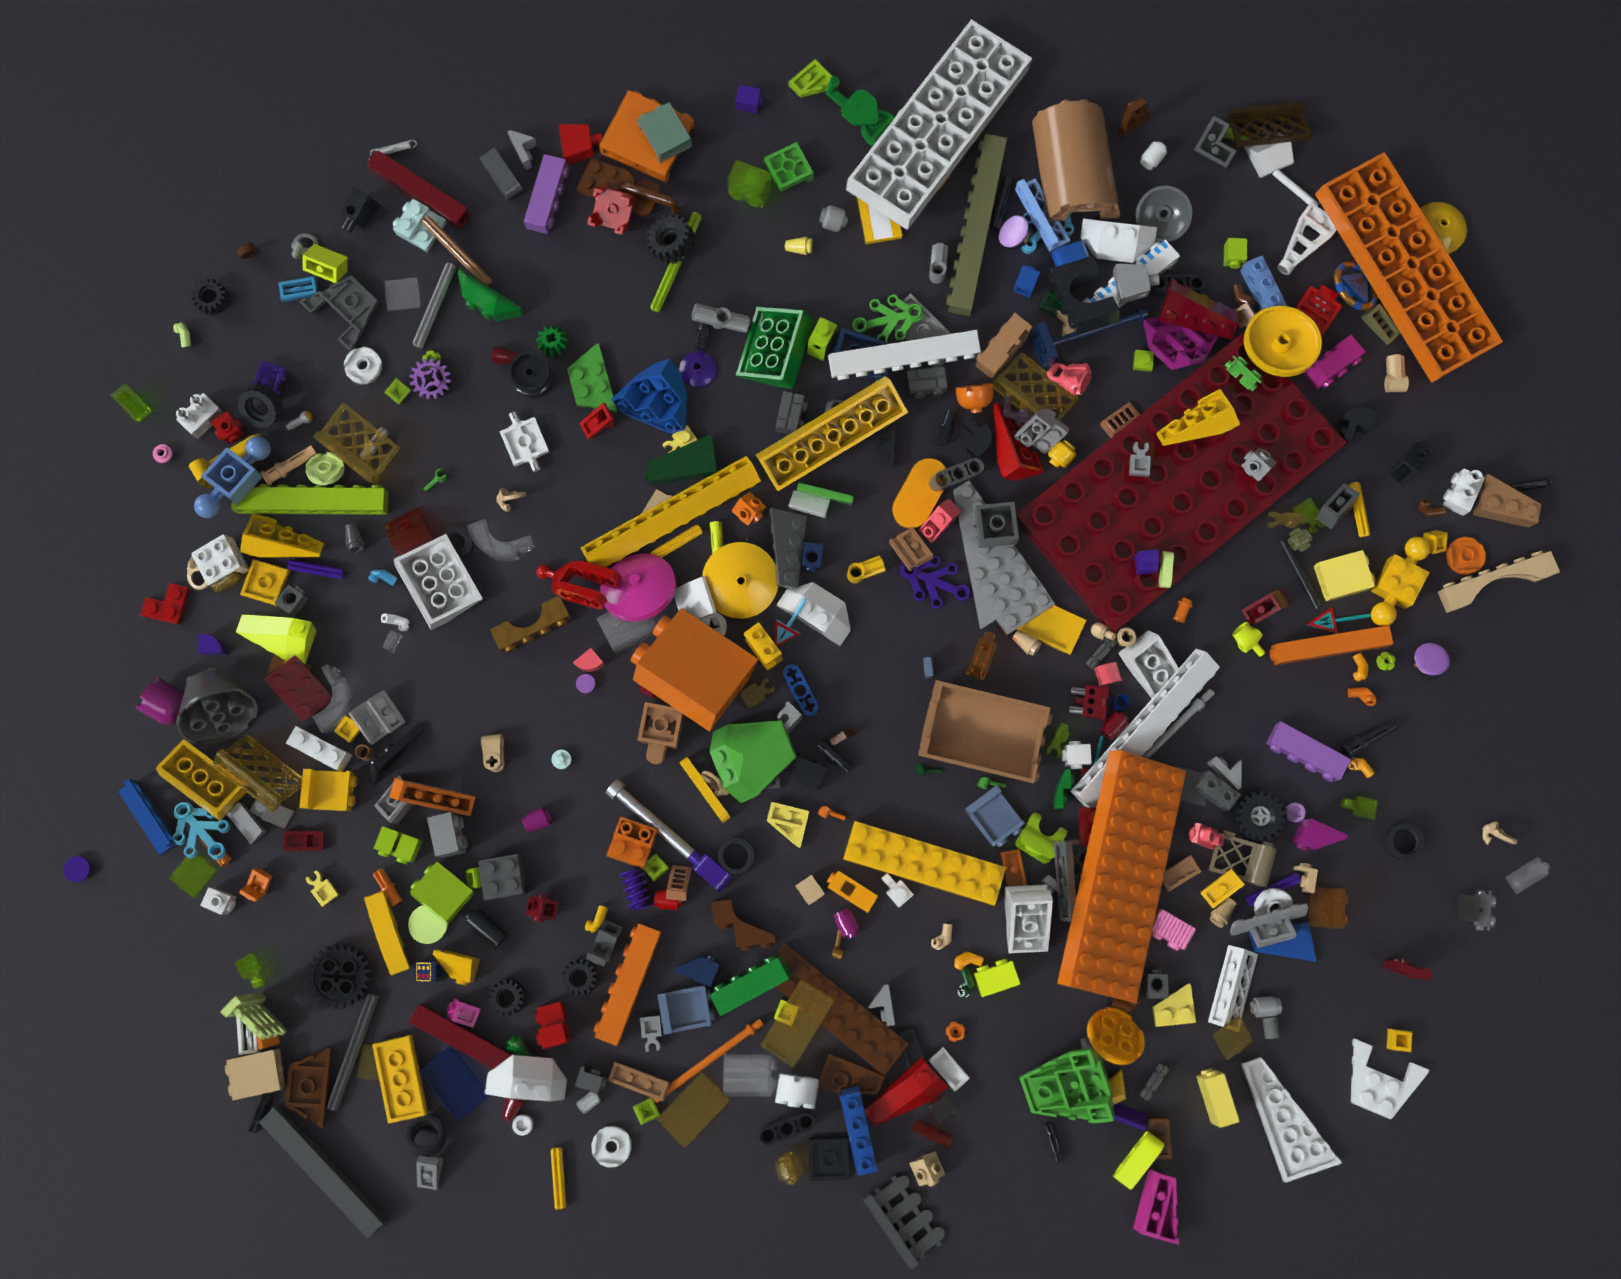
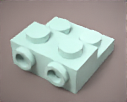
M412 199L411 202L405 203L402 216L394 220L393 230L396 235L428 252L436 237L422 224L423 218L430 216L442 229L447 221L430 211L425 205Z

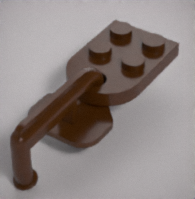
M592 158L576 189L578 194L596 199V197H593L594 188L599 185L636 195L632 213L639 216H648L656 203L670 207L671 214L673 213L674 216L676 214L681 216L682 213L676 199L660 194L658 184L648 180H641L635 183L632 175L627 170Z

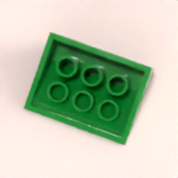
M756 307L736 376L774 387L793 389L814 320L804 310Z

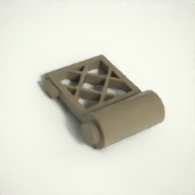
M1223 830L1224 839L1230 840L1234 848L1223 852L1220 846L1215 845L1208 871L1223 875L1227 872V869H1233V866L1242 862L1246 872L1245 876L1238 875L1240 879L1253 885L1267 888L1277 849L1273 848L1274 844L1262 841V844L1236 838L1235 833ZM1242 845L1251 846L1250 855L1243 858L1238 848ZM1235 850L1241 860L1231 865L1225 854ZM1223 856L1228 867L1223 870L1214 868L1216 859Z

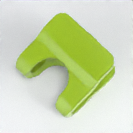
M1035 811L1026 822L1015 845L1020 850L1046 864L1055 857L1053 841H1064L1068 831L1060 827L1053 836L1043 835L1039 830L1041 814Z

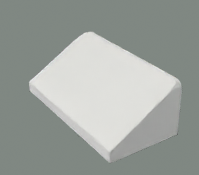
M793 491L789 509L826 518L830 500Z

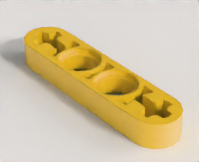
M688 757L681 760L679 763L722 823L730 819V815Z

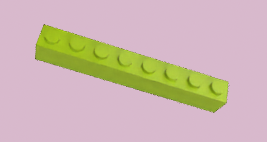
M261 484L258 487H253L238 505L232 502L231 509L237 514L388 515L389 492L379 485H373L371 488H364L361 485H353L352 488H345L343 485H334V488L315 485V488H308L306 485H296V487L277 485V487H270L269 485Z

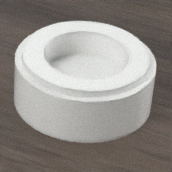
M521 1114L514 1119L512 1126L516 1134L527 1135L533 1129L534 1123L529 1115Z

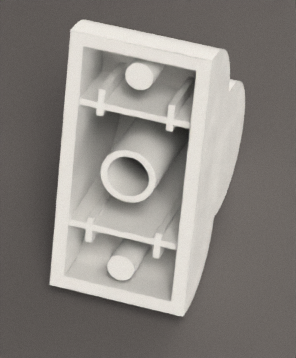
M1046 885L1005 887L1004 900L1008 952L1048 951L1053 902L1051 891L1047 890Z

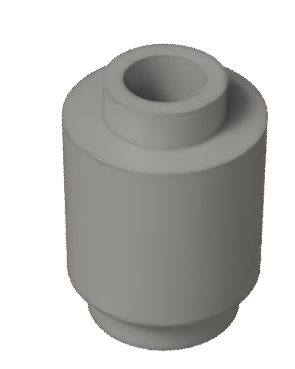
M1274 996L1254 997L1253 1002H1250V1010L1256 1018L1273 1017L1281 1014L1282 1004L1280 999Z

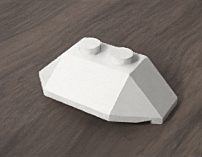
M1083 219L1080 238L1096 259L1134 263L1140 255L1149 251L1155 244L1157 227Z
M814 582L798 586L796 590L787 589L776 606L793 616L803 598H806L807 601L796 618L841 646L851 631L845 602Z
M511 1055L496 1068L488 1072L485 1094L526 1100H564L567 1079L552 1058Z

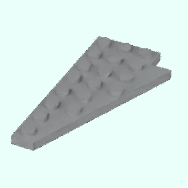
M967 481L954 489L953 495L955 505L962 511L958 516L979 627L982 630L994 621H997L1006 636H1008L1019 627L1051 608L1055 603L1015 545L979 548L974 511L976 505L986 504L972 483Z

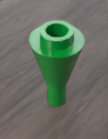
M514 1035L506 1042L508 1045L506 1050L521 1056H532L521 1035L518 1037Z

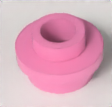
M165 444L158 445L153 450V458L159 463H166L172 458V450ZM164 450V455L160 456V452Z

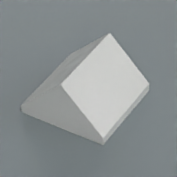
M1280 132L1277 133V135L1285 136V135L1281 134ZM1291 142L1244 147L1260 178L1273 173L1276 169L1280 170L1294 163Z

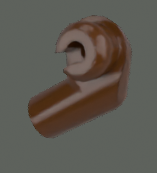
M1138 996L1137 1003L1113 998L1110 1007L1129 1013L1140 1006L1141 999Z

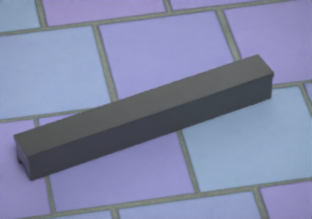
M280 1105L271 1108V1111L259 1123L367 1239L372 1236L388 1220Z

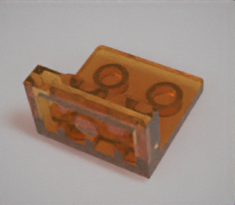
M1315 887V892L1310 893L1309 926L1344 929V925L1347 924L1345 905L1348 903V894L1345 888Z

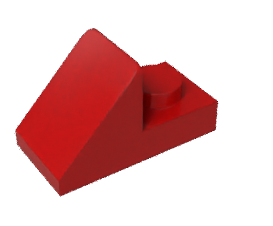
M602 403L579 424L587 439H593L603 429L613 428L614 418L606 403Z

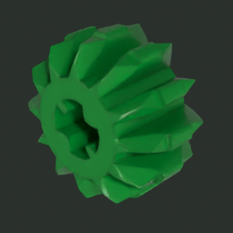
M551 324L550 329L544 326V332H538L540 337L536 338V341L539 344V350H543L544 355L550 353V356L554 357L557 352L561 356L560 350L567 349L565 344L569 343L566 338L567 334L565 331H562L560 326L555 329L554 325Z

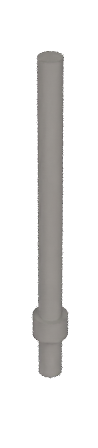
M1208 689L1200 698H1196L1191 703L1192 706L1153 743V746L1142 757L1149 759L1197 711L1200 712L1205 707V703L1215 693Z

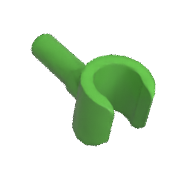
M437 469L435 471V478L423 488L426 492L438 482L446 481V474L443 477H438L442 473V469Z
M987 777L980 778L977 784L978 787L985 790L988 789L989 785H997L1001 788L1006 787V783L995 782Z

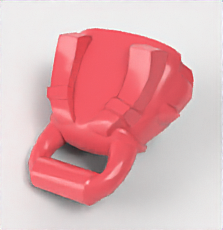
M1053 363L1047 372V376L1050 380L1059 383L1070 394L1082 395L1089 385L1092 371L1087 363H1072L1067 366L1061 363ZM1061 368L1063 371L1059 377L1054 376L1057 370Z

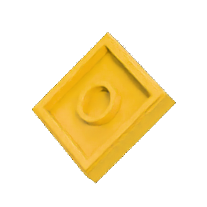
M253 559L240 595L278 606L274 602L284 591L290 570Z

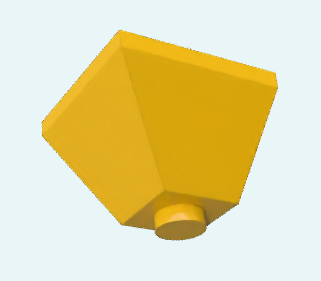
M443 949L433 951L435 958L450 978L456 979L457 984L467 985L474 982L480 962L479 958Z

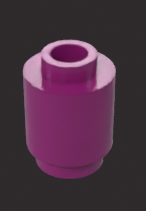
M541 807L526 814L522 818V822L529 833L551 825L550 820L553 818L549 809L545 810Z
M848 908L834 915L836 919L834 921L843 937L847 936L849 939L858 934L857 929L860 926L852 911L849 912Z

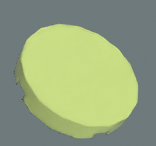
M326 452L327 454L322 455L319 453L311 457L306 463L308 479L317 485H328L339 480L344 474L345 467L342 458L337 454Z
M419 906L415 909L408 922L411 936L416 941L424 944L439 941L448 930V925L425 906Z

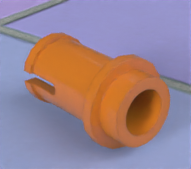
M1181 598L1178 601L1179 606L1173 620L1185 623L1189 609L1193 605H1191V600Z

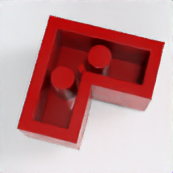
M563 1001L537 1008L538 1012H535L537 1024H541V1028L538 1029L539 1033L536 1035L538 1044L542 1045L543 1049L572 1040Z

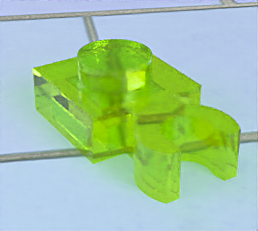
M1311 498L1293 508L1302 524L1309 523L1311 533L1317 532L1315 524H1318L1321 529L1325 527L1322 522L1316 519L1320 511Z

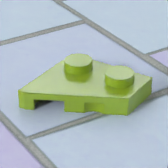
M815 59L788 82V85L802 98L826 91L832 76Z

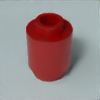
M666 889L655 891V907L679 910V906H683V901L666 899Z

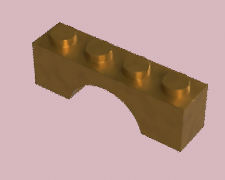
M558 595L542 603V612L535 624L526 628H518L506 621L490 629L499 650L503 653H510L517 649L516 646L522 643L524 645L534 640V637L538 635L544 636L550 633L552 628L568 624V620L572 618L562 598Z

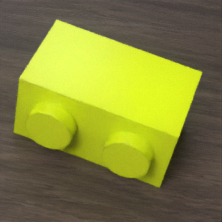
M314 244L303 254V270L337 283L347 273L348 257Z
M1002 959L995 962L996 966L989 968L988 965L976 968L977 972L973 974L981 997L1020 985L1013 961L1007 962V959Z

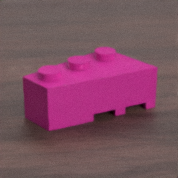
M1350 335L1333 349L1324 353L1321 358L1316 359L1315 363L1303 374L1316 390L1322 386L1325 389L1334 382L1332 378L1336 375L1341 377L1348 371V366L1352 365L1354 367L1363 360L1361 356L1365 353V350Z
M1148 1169L1133 1229L1143 1235L1179 1245V1238H1177L1178 1218H1176V1178L1163 1172Z

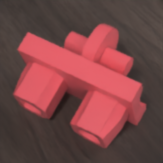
M1195 823V827L1189 831V839L1195 844L1213 850L1215 845L1223 846L1225 835L1218 833V830Z

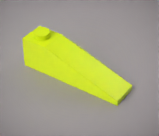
M242 615L236 630L237 634L262 646L281 659L287 660L293 654H296L304 664H306L317 632L310 621L256 615Z

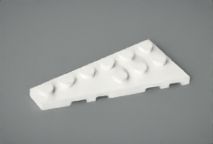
M1259 1057L1241 1063L1283 1181L1286 1183L1341 1164L1342 1162L1336 1157L1326 1141L1323 1140L1317 1129L1294 1102L1287 1090L1284 1089L1265 1061Z

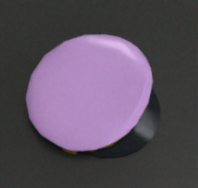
M1013 216L1001 227L999 241L1008 249H1019L1031 238L1033 228L1028 225L1024 217Z

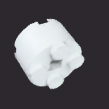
M781 1073L778 1080L775 1102L787 1104L788 1101V1106L800 1107L803 1104L805 1108L815 1109L819 1080Z

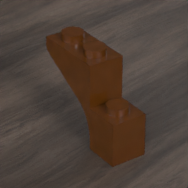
M732 900L711 902L714 926L719 925V929L731 928L730 924H734L736 947H741V951L752 950L753 945H761V948L773 947L772 943H776L774 934L741 921L734 912Z

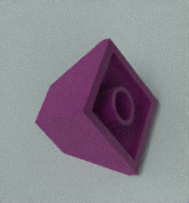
M1306 819L1300 821L1292 842L1297 844L1296 847L1298 849L1308 852V850L1318 849L1347 839L1348 835L1314 819Z

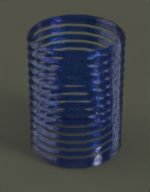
M1124 694L1118 695L1112 701V707L1116 711H1122L1129 705V698ZM1116 699H1123L1125 707H1119L1116 704Z

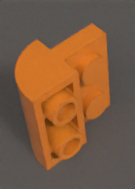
M620 817L607 852V857L644 869L656 840L657 829Z

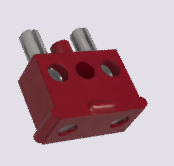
M1085 685V688H1071V690H1075L1071 691L1072 694L1084 695V698L1076 697L1075 704H1083V707L1070 706L1069 713L1082 714L1083 718L1099 719L1101 722L1106 719L1108 686ZM1092 690L1095 694L1091 695L1089 691ZM1088 700H1092L1094 704H1089ZM1091 709L1093 713L1089 714L1087 713V710Z

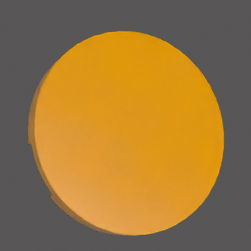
M1105 1007V1009L1099 1010L1092 1015L1088 1021L1087 1035L1092 1047L1105 1060L1118 1065L1131 1064L1144 1051V1034L1132 1020L1133 1017L1113 1007Z

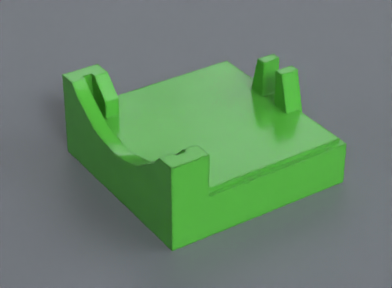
M797 142L764 158L771 178H773L774 183L777 184L781 192L805 180L807 183L814 180L813 171Z

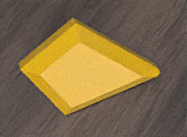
M1120 1069L1108 1079L1112 1089L1113 1105L1126 1100L1123 1072Z

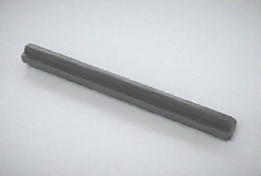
M368 994L327 1104V1108L336 1111L340 1106L379 999L375 994Z

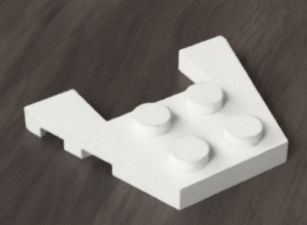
M1353 1039L1351 1103L1392 1119L1425 1078L1429 1070L1410 1062L1403 1082L1367 1067L1366 1064L1373 1046Z

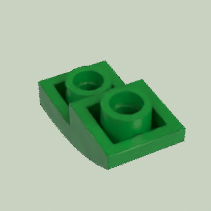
M1071 769L1064 770L1058 781L1054 794L1053 809H1063L1064 805L1067 804V795L1063 793V790H1069L1071 785H1074V774H1071Z

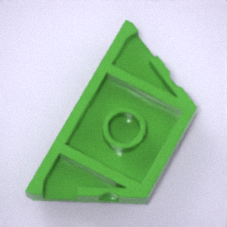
M598 343L567 369L577 406L596 409L602 403H606L609 410L616 413L618 411L616 405L611 400L613 393Z

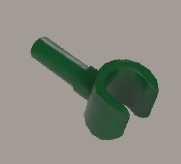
M925 763L914 766L917 775L942 774L943 769H926Z

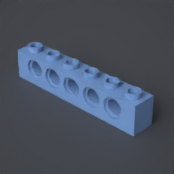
M1263 256L1245 262L1240 272L1253 298L1256 300L1259 311L1272 306H1287Z

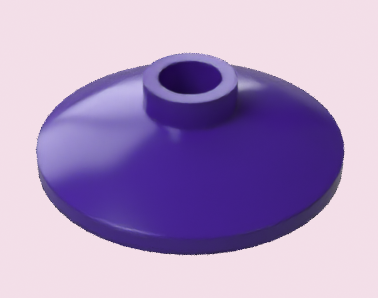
M694 351L682 359L679 371L686 384L698 388L704 387L713 381L717 368L714 359L709 354L702 351ZM700 365L701 368L696 370L694 369V366Z

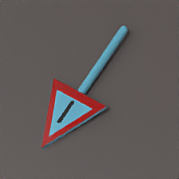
M803 598L787 625L775 620V645L777 647L801 634L790 626L807 601L806 598Z

